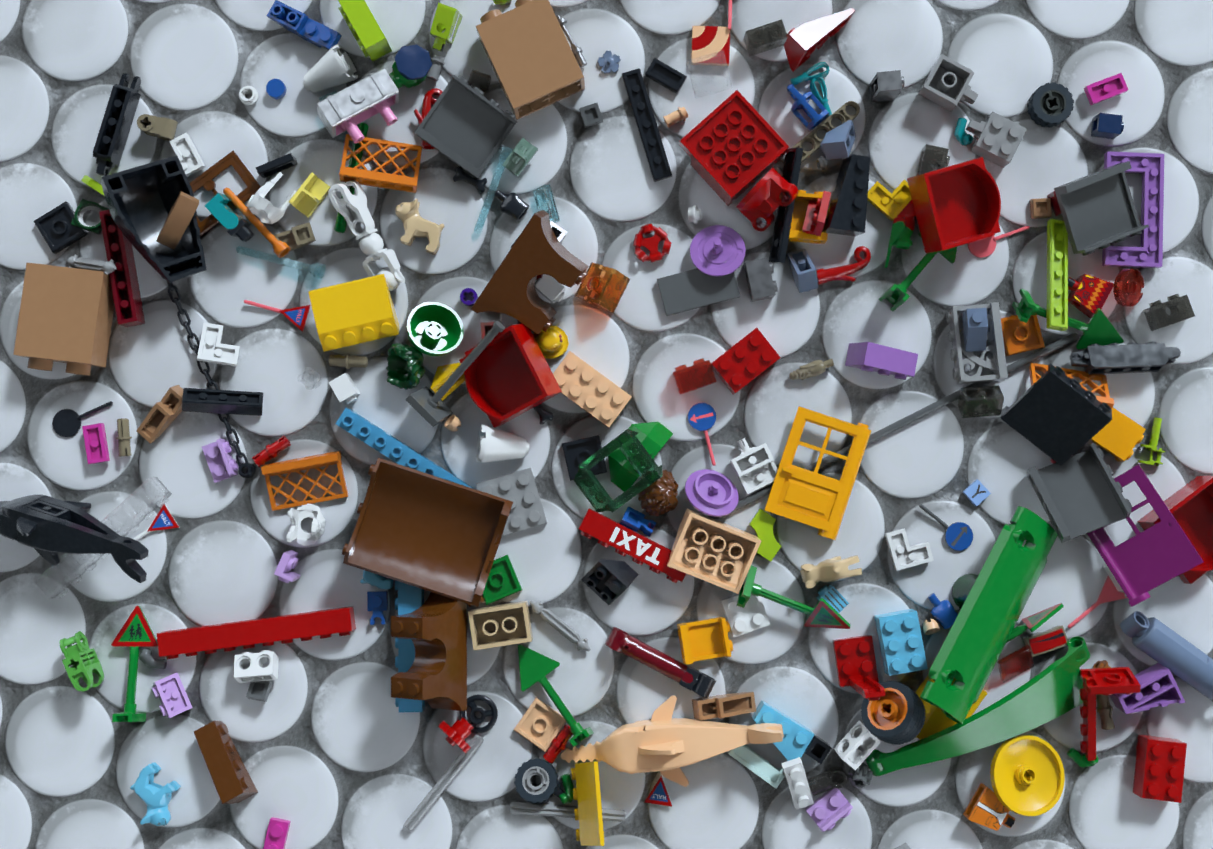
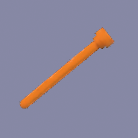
M229 188L223 189V193L273 245V252L279 258L286 256L291 249L286 242L278 241Z

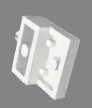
M745 438L739 440L738 443L743 452L731 459L730 462L748 495L774 482L778 468L766 443L749 448Z

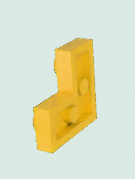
M905 180L892 193L877 181L868 191L867 200L889 220L893 221L912 200L908 182Z

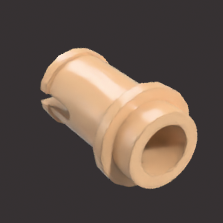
M678 107V110L663 116L668 128L682 120L686 121V118H688L684 107Z

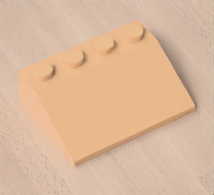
M687 508L679 525L667 566L739 594L761 540L755 535Z

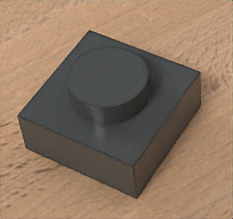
M598 103L579 108L585 128L603 123Z
M270 681L250 682L246 697L252 700L267 702L272 683Z

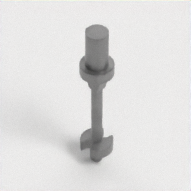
M560 15L556 16L571 44L572 52L580 67L586 66L587 62L582 55L583 50L574 44L564 25L567 23V20L561 18Z

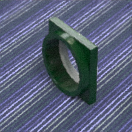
M82 199L75 210L71 225L100 235L102 231L101 220L95 226H88L83 222V214L88 210H95L99 213V211L109 209L96 202Z

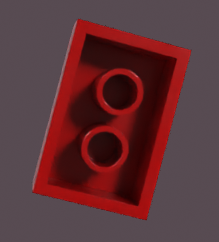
M755 328L713 361L710 366L734 395L781 357L759 329Z
M1138 734L1133 793L1145 799L1181 803L1187 743L1178 739Z

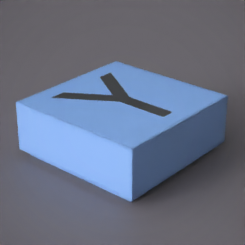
M978 479L962 492L974 506H978L991 494Z

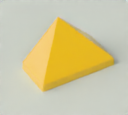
M453 363L438 366L431 389L436 393L461 364ZM464 373L441 398L442 401L465 381Z

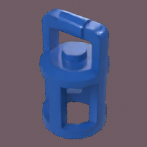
M792 84L787 86V92L795 101L791 111L808 131L813 130L829 115V112L812 92H806L802 95ZM810 99L822 111L819 115L808 103ZM803 109L812 121L808 123L797 110Z

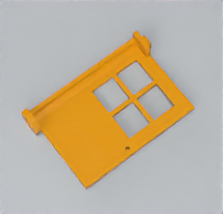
M798 406L764 510L818 528L817 535L836 541L871 434V430L868 429L869 426L863 423L855 425ZM806 421L828 428L822 448L800 441ZM832 430L854 437L848 456L826 450ZM798 445L820 452L814 472L792 465ZM824 453L846 460L840 480L818 473Z

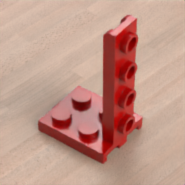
M872 635L833 640L839 686H851L860 695L867 698L868 701L879 700L880 696H886L884 687L878 683Z
M1129 667L1080 669V677L1083 680V688L1080 689V698L1083 701V706H1080V715L1083 718V724H1080V732L1083 736V741H1080V749L1088 761L1096 759V694L1109 696L1118 693L1130 695L1140 692L1141 685Z

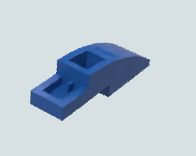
M275 0L267 14V17L319 48L323 47L330 50L338 44L342 37L339 32L310 19L306 14L278 0Z

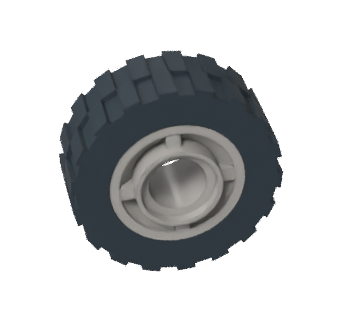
M538 758L530 759L524 762L518 768L517 774H515L516 779L514 783L517 788L516 791L520 794V797L528 802H546L557 791V785L559 784L556 769L545 760ZM539 775L542 782L539 786L535 787L532 784V778Z

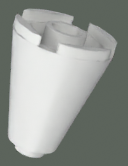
M336 44L303 76V85L308 91L316 93L358 78V75H354L356 68L346 52L341 53L339 49L342 47Z
M480 425L476 448L480 453L479 455L476 454L477 463L524 458L525 454L529 453L530 444L526 442V438L488 425Z

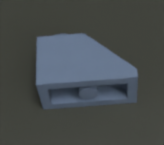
M848 120L825 134L823 141H821V151L825 154L826 160L849 157L856 138L853 121Z
M806 249L787 253L793 280L799 293L817 289V270Z
M987 308L966 309L962 314L965 352L985 351L988 332Z

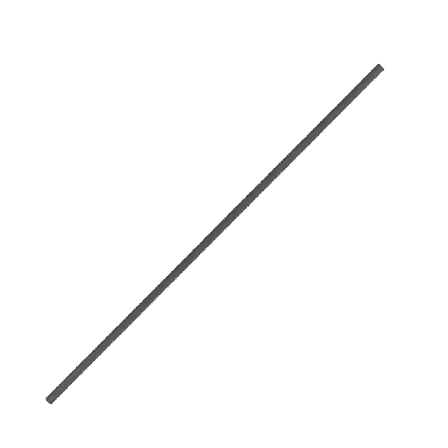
M1074 332L1008 365L1007 374L1079 339L1078 334ZM991 382L972 383L871 434L867 445ZM851 445L835 453L846 456L849 453ZM831 455L823 458L819 469L840 458ZM817 462L803 469H807L814 472ZM773 484L739 500L733 512L770 494ZM708 516V517L713 518V519H715V520H719V519H721V518H723V517H725V516H721V517Z

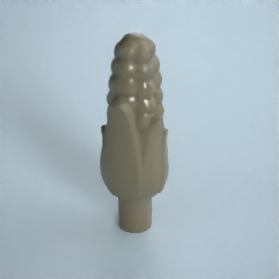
M832 359L812 361L806 365L799 366V369L789 374V378L791 380H804L821 375L825 372L826 368L834 366V362Z

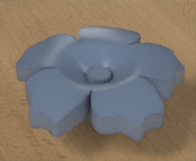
M606 51L603 57L598 58L597 62L602 67L601 71L604 74L611 71L615 73L619 68L617 63L621 59L616 54L612 56L611 51Z

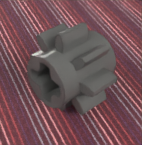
M862 763L856 770L850 766L848 779H852L851 783L854 786L862 788L866 784L870 785L873 771H869V767L865 763Z

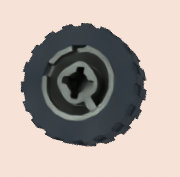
M1056 82L1040 86L1029 98V103L1027 104L1030 118L1037 125H1041V127L1052 128L1053 126H1058L1071 115V111L1074 108L1072 93L1068 91L1067 87L1065 88L1062 84H1056Z

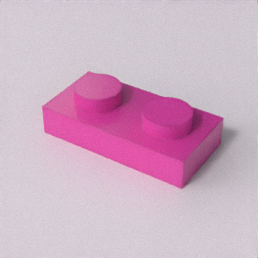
M1122 73L1084 87V91L1090 105H1094L1127 92L1128 87Z
M104 423L82 426L88 464L110 461Z
M271 817L263 849H285L291 821Z

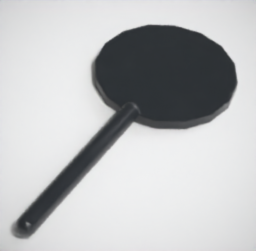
M110 401L81 415H78L77 412L71 409L60 410L53 418V429L62 437L74 436L81 428V418L112 405L113 402Z

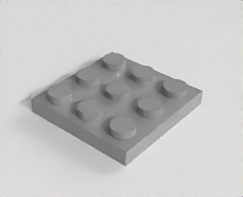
M531 468L476 484L479 491L513 502L502 536L547 523Z

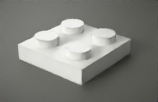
M739 594L721 600L733 637L770 625L761 596L757 597L751 594L744 608L736 605Z

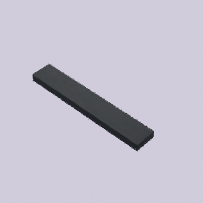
M640 68L622 73L623 82L653 181L656 182L672 177L671 169Z
M799 147L787 150L782 176L789 183L796 185V187L798 185L803 148ZM784 192V194L790 198L789 193ZM795 200L788 206L780 205L777 208L769 262L785 263Z

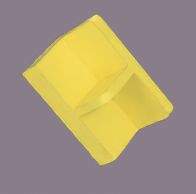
M312 172L290 199L289 203L309 218L327 196L331 187Z

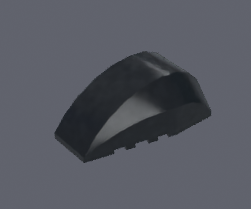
M177 155L101 177L103 193L113 221L142 257L168 283L207 270L203 246L200 240V228L197 223V211H195L175 249L156 242L180 192L182 191L194 197L193 190Z

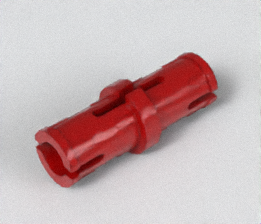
M283 435L271 445H266V448L253 456L252 459L258 467H261L270 459L278 457V454L291 446V443Z
M564 725L561 732L552 740L551 746L543 755V758L549 763H554L559 753L565 750L566 743L573 735L569 725Z

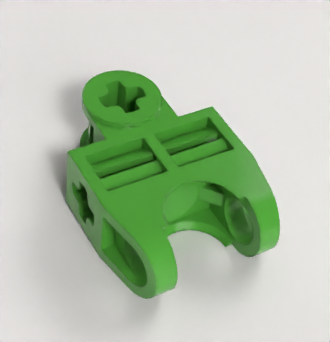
M79 631L75 633V636L61 639L59 642L60 648L66 658L62 662L74 688L83 692L91 687L101 685L104 681V673L94 648L90 649L86 636ZM92 673H96L99 676V681L96 684L93 683ZM80 678L87 684L86 688L79 685Z

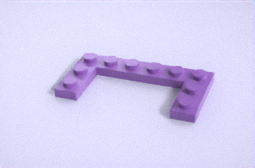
M1104 153V169L1118 163L1130 161L1131 169L1124 172L1142 174L1141 225H1149V227L1141 230V247L1109 246L1102 249V266L1161 268L1163 262L1164 154Z

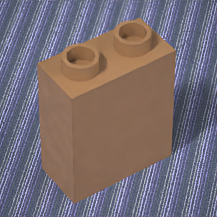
M517 0L515 2L516 8L503 14L499 9L489 11L480 18L481 24L476 26L479 40L508 103L516 116V120L585 89L582 71L549 0Z
M26 263L13 355L29 358L27 368L52 371L53 362L67 363L65 373L90 376L91 366L106 368L115 305L110 274L106 275L102 271Z

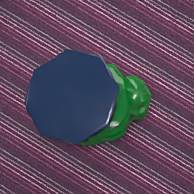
M417 44L402 46L394 57L395 62L392 65V72L389 76L398 89L402 86L411 88L421 84L432 66L429 52Z

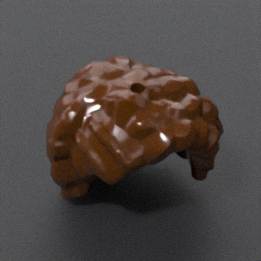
M662 469L647 471L642 476L640 486L637 488L641 508L646 509L650 516L664 515L669 511H673L678 505V499L676 498L678 484L673 474Z

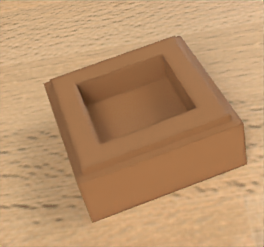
M1051 198L1030 200L1031 219L1052 217Z

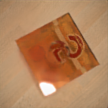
M591 262L587 270L588 274L581 282L575 296L602 310L614 313L630 279L616 269Z

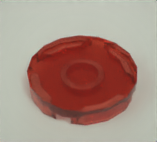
M1131 268L1123 269L1116 276L1113 293L1119 305L1131 307L1136 305L1142 298L1141 288H1144V280L1140 271Z

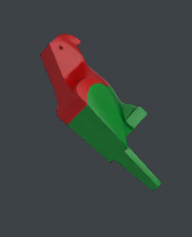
M912 200L893 220L885 268L888 267L892 246L907 250L913 245L910 237L915 228L914 217L916 214Z

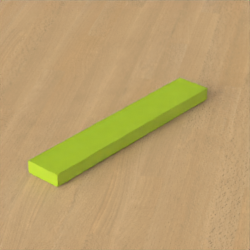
M1049 219L1047 221L1046 328L1066 331L1068 329V233L1064 221Z

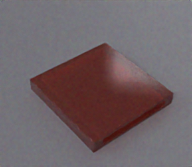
M1029 645L997 661L1000 678L1003 683L1034 667L1032 651Z

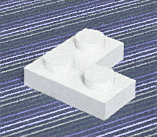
M187 133L169 141L187 177L206 168Z
M203 323L197 361L237 367L240 346L221 344L223 325Z
M905 528L885 533L895 571L934 561L929 542L910 546Z

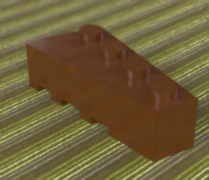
M213 721L194 731L222 804L239 803L258 793L228 734V728L222 721Z

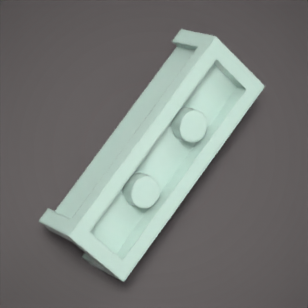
M746 745L727 751L730 756L774 788H777L785 777L782 767L776 768Z

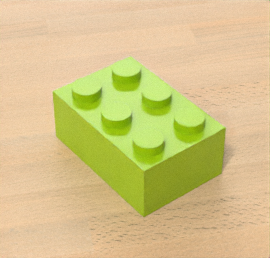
M338 0L341 5L338 9L365 57L370 56L373 62L392 51L365 0Z

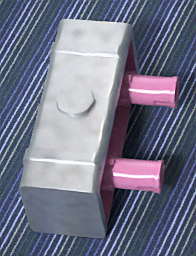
M385 68L318 102L317 113L332 138L347 131L354 144H357L365 138L358 128V124L379 113L388 126L398 120L390 107L399 102V90Z

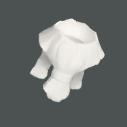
M281 172L276 177L272 176L265 185L259 188L255 195L251 196L247 204L252 214H255L261 222L266 224L276 223L284 216L286 209L290 205V199L296 193V191H293L279 208L273 206L270 201L264 198L282 177L283 174Z
M307 503V505H302L297 510L291 508L288 511L292 525L286 536L287 542L295 540L298 544L309 546L315 544L324 534L326 520L320 512V507ZM307 517L313 519L310 533L304 532L301 529V522Z

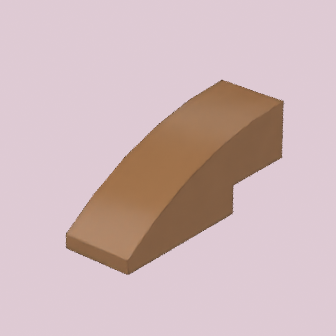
M181 191L165 220L156 242L175 249L199 205V200Z
M179 385L170 387L162 400L153 406L137 429V432L150 444L182 412L183 388Z
M754 692L692 699L694 719L699 721L756 712Z

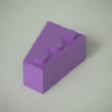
M871 342L849 343L845 366L859 368L867 372L875 371L879 375L884 376L891 374L895 375L894 378L906 380V377L915 376L918 354Z
M1159 663L1134 675L1141 685L1139 693L1110 695L1115 707L1125 714L1150 710V708L1157 706L1166 707L1168 704L1186 703L1170 669Z

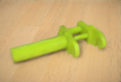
M1154 417L1149 445L1140 444V447L1148 448L1151 451L1149 460H1137V463L1146 465L1156 464V466H1159V464L1163 465L1160 461L1161 455L1165 451H1162V448L1157 450L1162 418ZM1154 452H1158L1156 461L1152 460Z

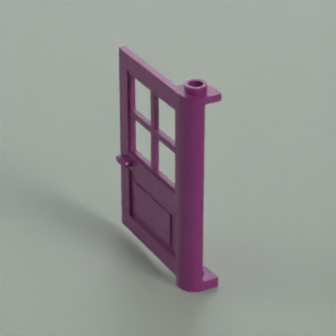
M1139 464L1117 476L1114 480L1115 482L1118 481L1122 488L1135 481L1146 497V500L1132 507L1131 511L1133 512L1150 503L1161 522L1140 533L1129 516L1126 520L1136 536L1117 546L1114 545L1104 529L1105 527L1087 533L1129 599L1128 603L1131 607L1150 598L1151 596L1148 591L1204 562Z

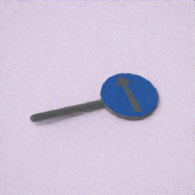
M919 505L921 509L947 529L945 540L950 548L961 551L971 545L973 532L967 524L955 522L948 526L924 505Z

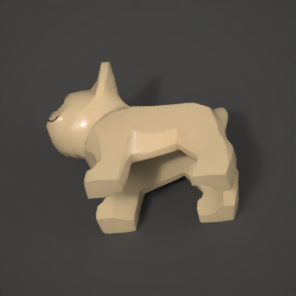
M416 198L412 202L398 204L395 212L397 217L403 222L405 234L400 238L401 243L411 246L416 237H427L429 244L425 250L435 255L440 247L441 232L444 224L438 225L423 219L419 213L420 202Z
M858 555L850 556L846 559L836 556L824 560L816 566L813 564L801 565V577L806 589H810L819 581L833 582L847 577L862 575V569H848L849 565L860 562Z

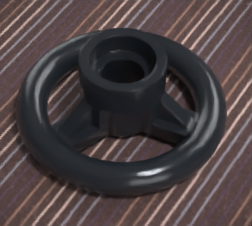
M485 695L468 697L467 706L469 705L472 709L469 717L471 725L474 727L471 732L484 733L489 731L495 725L498 717L495 703ZM474 701L486 702L491 710H483L477 707ZM459 711L460 719L462 717L466 719L465 711ZM475 712H480L482 716L480 718L476 717ZM492 716L490 722L486 726L480 728L476 727L477 724H480L484 721L485 717Z

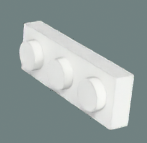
M800 757L781 763L795 809L798 810L813 805L814 801Z

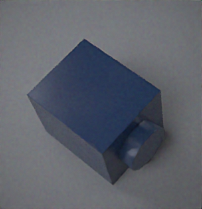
M1097 114L1093 117L1091 137L1114 139L1119 136L1124 129L1123 115Z

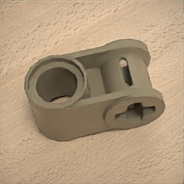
M148 114L138 117L137 126L145 134L167 141L174 139L177 121Z

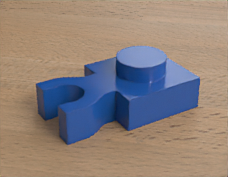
M628 506L620 524L635 532L641 530L646 536L650 537L656 522L644 519V514Z
M388 591L367 592V610L373 611L370 625L375 624L376 617L381 618V624H386V617L383 611L388 610Z

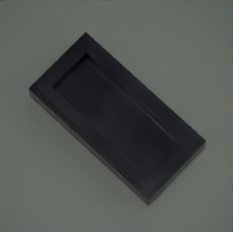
M656 58L653 59L645 73L646 77L678 94L687 79L686 75Z
M289 153L255 168L262 178H266L298 163L296 158Z

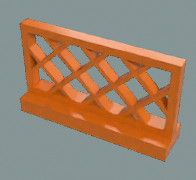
M346 134L339 173L340 181L355 180L361 185L416 193L422 153L421 146L365 137L359 142L361 147L353 152L349 147V140H353L349 134ZM371 144H375L380 148L373 155L367 149ZM390 147H394L399 151L392 158L386 152ZM365 150L369 157L361 162L356 154ZM409 150L418 151L417 157L411 161L405 155ZM384 153L388 161L380 165L375 157ZM403 156L407 164L399 168L394 161ZM352 157L358 163L354 168L345 167L346 161ZM371 160L377 165V168L373 171L367 170L364 166ZM390 163L397 170L392 174L386 173L383 169ZM411 166L415 171L414 177H409L402 171Z
M1030 363L1031 386L1041 378L1035 370L1045 374L1048 371V365ZM1061 368L1070 379L1079 377L1082 380L1080 383L1081 388L1085 391L1088 389L1083 385H1089L1093 389L1091 391L1093 394L1097 392L1101 395L1096 396V399L1101 403H1106L1112 409L1114 398H1110L1106 375H1089L1085 371ZM1092 380L1101 381V385L1098 386Z
M341 451L275 462L262 466V475L265 476L272 511L307 505V503L312 504L348 497L341 462ZM337 464L338 473L335 477L326 472L329 465ZM315 468L321 472L316 481L307 475L310 469ZM292 472H297L302 476L298 484L288 479ZM323 474L333 480L328 488L318 483ZM277 475L283 479L278 488L271 483L270 476ZM304 478L314 483L309 492L299 486ZM285 482L295 487L290 495L281 490ZM334 482L342 486L343 493L335 494L330 491ZM316 485L325 491L322 497L317 498L311 494ZM297 489L306 494L303 501H297L292 497ZM278 492L288 498L282 505H276L275 497Z

